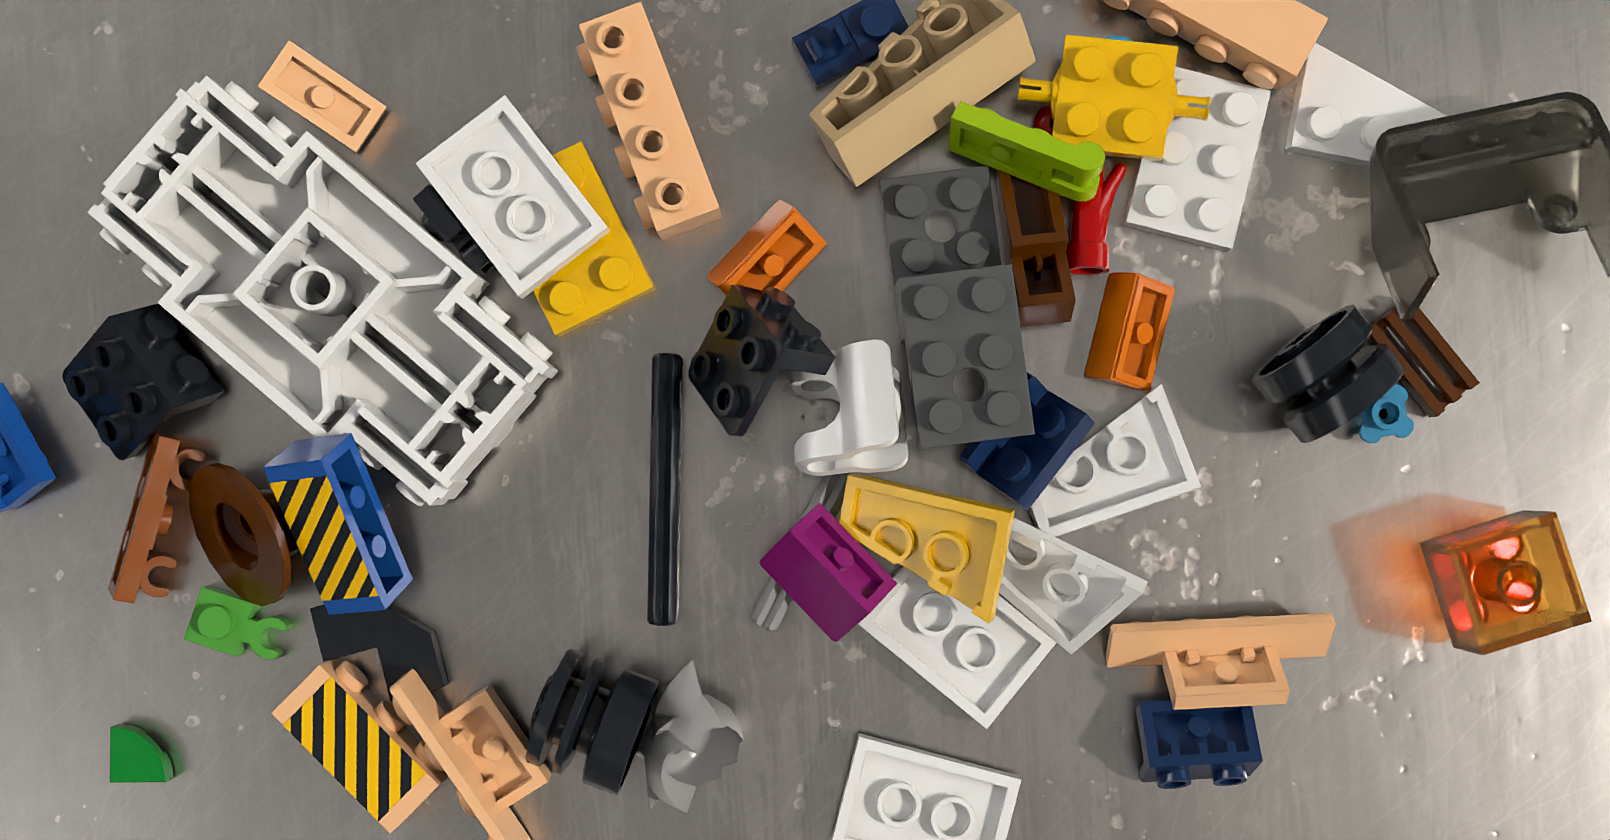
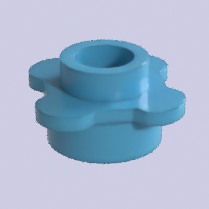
M1395 384L1385 395L1354 417L1359 427V437L1363 441L1377 443L1384 436L1394 435L1397 438H1405L1412 433L1414 423L1412 419L1407 417L1405 402L1408 399V393L1404 387ZM1381 409H1385L1387 411V417L1385 419H1381L1379 417V411Z

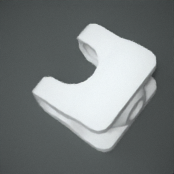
M873 339L831 350L836 358L826 375L789 370L790 385L797 395L808 399H832L840 403V411L832 423L826 428L803 434L795 442V465L800 471L813 476H827L849 472L874 473L897 470L906 464L909 455L905 423V401L899 371L893 367L892 354L888 344L883 340Z

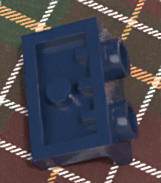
M1028 372L1027 379L1035 434L968 443L960 455V460L981 480L1026 511L1030 509L1095 424L1087 413L1047 390L1035 376Z
M1171 700L1139 702L1136 707L1144 764L1139 770L1141 782H1157L1158 788L1161 789L1183 788L1189 786L1192 783L1191 780L1213 779V784L1216 786H1233L1246 782L1248 780L1247 776H1250L1263 762L1252 706L1174 710Z

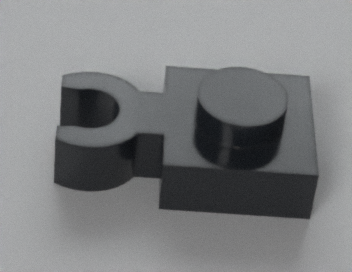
M428 184L412 198L424 213L420 219L428 232L439 241L453 243L458 249L463 262L475 273L482 270L487 274L495 267L433 185Z

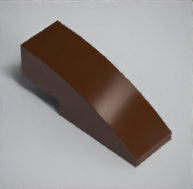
M995 169L1006 264H1012L1020 327L1071 322L1076 298L1066 255L1068 236L1059 194Z

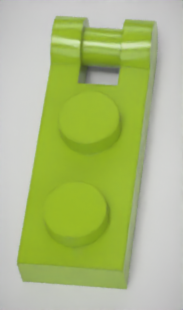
M960 101L951 116L949 151L1075 201H1088L1097 194L1100 182L1099 174L1102 172L1105 160L1104 150L1098 144L1081 142L1075 146L1052 137L1042 129L1026 127L1001 117L993 110L978 108Z

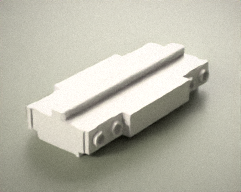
M206 75L200 83L195 81L187 92L180 88L175 94L178 98L103 183L106 187L101 194L105 199L100 205L94 204L87 212L104 226L99 233L101 237L122 253L128 255L133 251L146 262L141 269L144 274L168 290L158 301V304L315 438L352 433L363 461L376 470H380L383 466L400 479L395 485L396 488L418 506L422 507L425 502L430 506L444 505L448 499H455L468 484L466 478L489 451L498 447L513 430L514 422L536 398L535 391L547 377L552 379L558 372L547 361L553 352L528 331L522 338L513 333L505 326V323L511 317L487 296L484 295L477 302L476 299L490 283L469 268L462 259L432 236L422 225L324 142L308 131L299 137L274 116L266 123L253 112L259 105V102L233 81L225 88Z

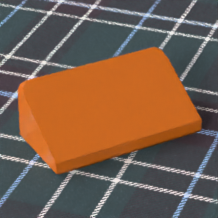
M779 200L708 273L707 279L725 296H727L732 284L763 291L767 287H774L783 291L828 243L792 205Z
M1110 273L1085 368V376L1094 380L1150 393L1175 287L1139 273Z

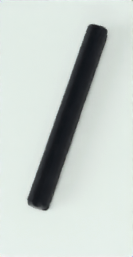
M657 353L652 357L647 621L649 624L656 626L674 625L678 620L683 360L676 353Z

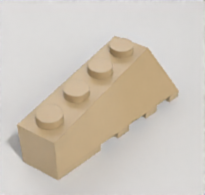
M924 0L915 9L918 18L901 35L892 32L878 45L880 50L878 58L868 68L857 66L808 114L831 160L856 187L948 124L960 101L975 105L1036 62L1021 14L1006 0Z

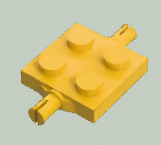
M1066 35L1061 66L1054 76V80L1047 81L1020 77L1017 101L1026 100L1050 103V111L1053 118L1052 137L1075 146L1081 142L1096 143L1101 146L1105 155L1161 161L1164 156L1167 129L1173 118L1182 117L1207 121L1211 97L1177 94L1174 75L1178 46Z

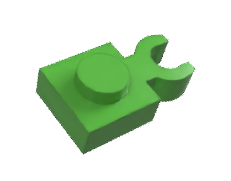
M208 585L200 589L184 640L233 656L244 654L247 644H250L252 650L259 657L277 659L284 656L285 649L273 646L268 640V633L271 628H276L280 631L293 629L294 622L282 615H275L264 619L258 618L259 605L245 601L236 593Z

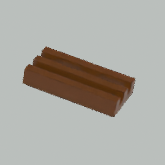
M1411 297L1402 299L1371 324L1373 331L1368 342L1371 346L1387 344L1406 369L1399 381L1428 417H1438L1445 411L1447 405L1455 403L1463 397L1462 393L1473 389L1480 383ZM1399 317H1403L1455 383L1448 379ZM1388 327L1416 365L1424 371L1441 392L1440 395L1437 397L1433 395L1383 333L1384 329Z

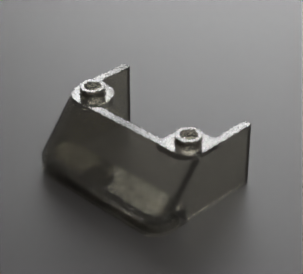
M1560 92L1390 128L1380 135L1370 155L1371 247L1401 321L1413 318L1440 276L1429 250L1431 239L1425 223L1526 202L1535 222L1549 232L1569 234L1586 230L1607 276L1610 277V132L1597 106L1590 99L1574 92Z

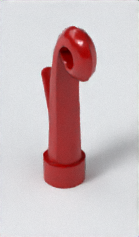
M1050 103L1039 109L1035 115L1033 126L1034 128L1046 131L1052 136L1050 121L1053 118L1050 111ZM1121 162L1114 166L1105 181L1102 169V172L1099 174L1100 182L1097 194L1092 199L1083 202L1073 200L1070 241L1066 249L1071 275H1099L1109 272V244L1106 243L1107 226L1114 197L1126 173V165Z

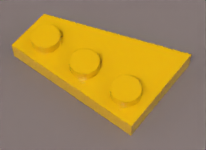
M852 473L847 475L839 523L856 541L894 565L899 563L928 581L927 585L940 594L952 596L973 610L972 614L988 624L994 620L1015 513L1014 509L863 474Z

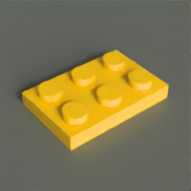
M582 141L552 156L606 224L610 232L533 290L554 335L557 337H561L656 290Z

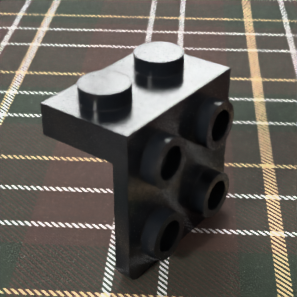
M732 284L722 305L716 311L714 321L700 348L694 354L688 371L689 380L730 436L742 437L745 435L781 368L826 375L836 358L820 339L821 332L819 329L806 321L796 310L794 299L787 293L774 287H767L763 291Z
M158 303L108 316L62 373L63 381L70 396L81 406L97 429L102 442L121 461L134 457L170 417L212 403L225 391L173 316Z

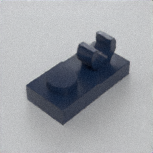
M862 0L837 15L792 37V45L816 90L851 73L857 66L863 67L876 60L880 51L878 45L892 32L901 35L909 26L895 0Z

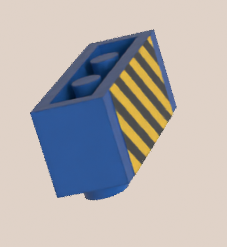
M352 433L294 441L267 463L263 469L328 614L386 610L413 578Z

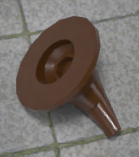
M217 462L195 471L189 486V511L196 536L210 564L225 584L245 601L265 606L283 599L291 584L290 557L297 554L299 548L273 490H258L252 481L234 467Z

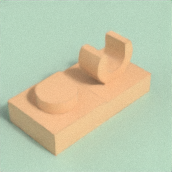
M291 41L287 42L258 85L260 89L356 153L387 109L381 102Z

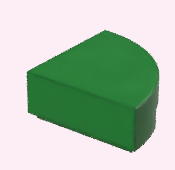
M117 724L110 727V783L167 782L173 779L170 758L166 752L161 751L154 740L146 735V731L129 724Z

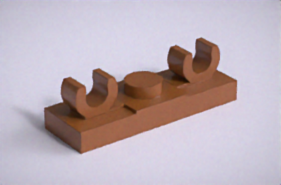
M157 431L150 439L108 586L113 600L134 603L139 586L145 594L152 597H165L168 594L169 589L166 585L152 583L149 581L148 576L150 571L157 566L175 568L176 561L167 553L155 552L149 554V550H153L157 535L165 537L171 523L173 504L166 503L168 497L166 490L169 480L176 487L189 491L192 479L180 476V464L188 459L205 462L207 456L194 447L178 449L180 440L173 434Z

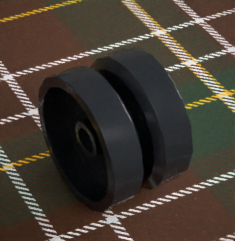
M1354 304L1334 312L1296 336L1252 377V383L1269 404L1287 402L1293 399L1285 411L1284 422L1301 443H1308L1319 439L1352 420L1385 395L1406 371L1404 365L1387 344L1372 345L1362 349L1370 339L1373 328Z

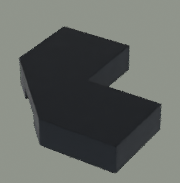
M325 605L310 608L323 662L377 648L390 701H392L393 695L389 688L411 669L417 672L429 691L445 687L449 684L436 633L417 620L413 621L389 606L386 610L333 615L328 614Z

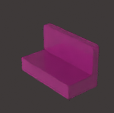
M820 502L759 561L760 566L834 642L840 640L868 616L898 584Z

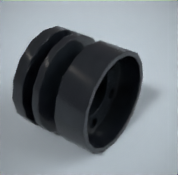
M570 648L565 653L558 668L548 677L538 698L530 722V740L525 759L527 763L540 767L544 763L553 744L558 745L552 768L554 773L561 775L571 763L576 752L583 754L586 758L583 767L582 783L618 795L651 713V702L655 693L658 692L660 681L625 669L616 680L612 689L608 690L601 687L604 678L605 661L596 658L584 680H581L579 675L584 660V653Z

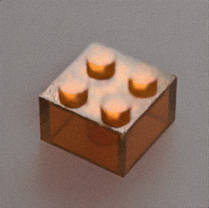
M1521 510L1419 542L1453 648L1486 655L1592 622L1557 513L1554 511Z

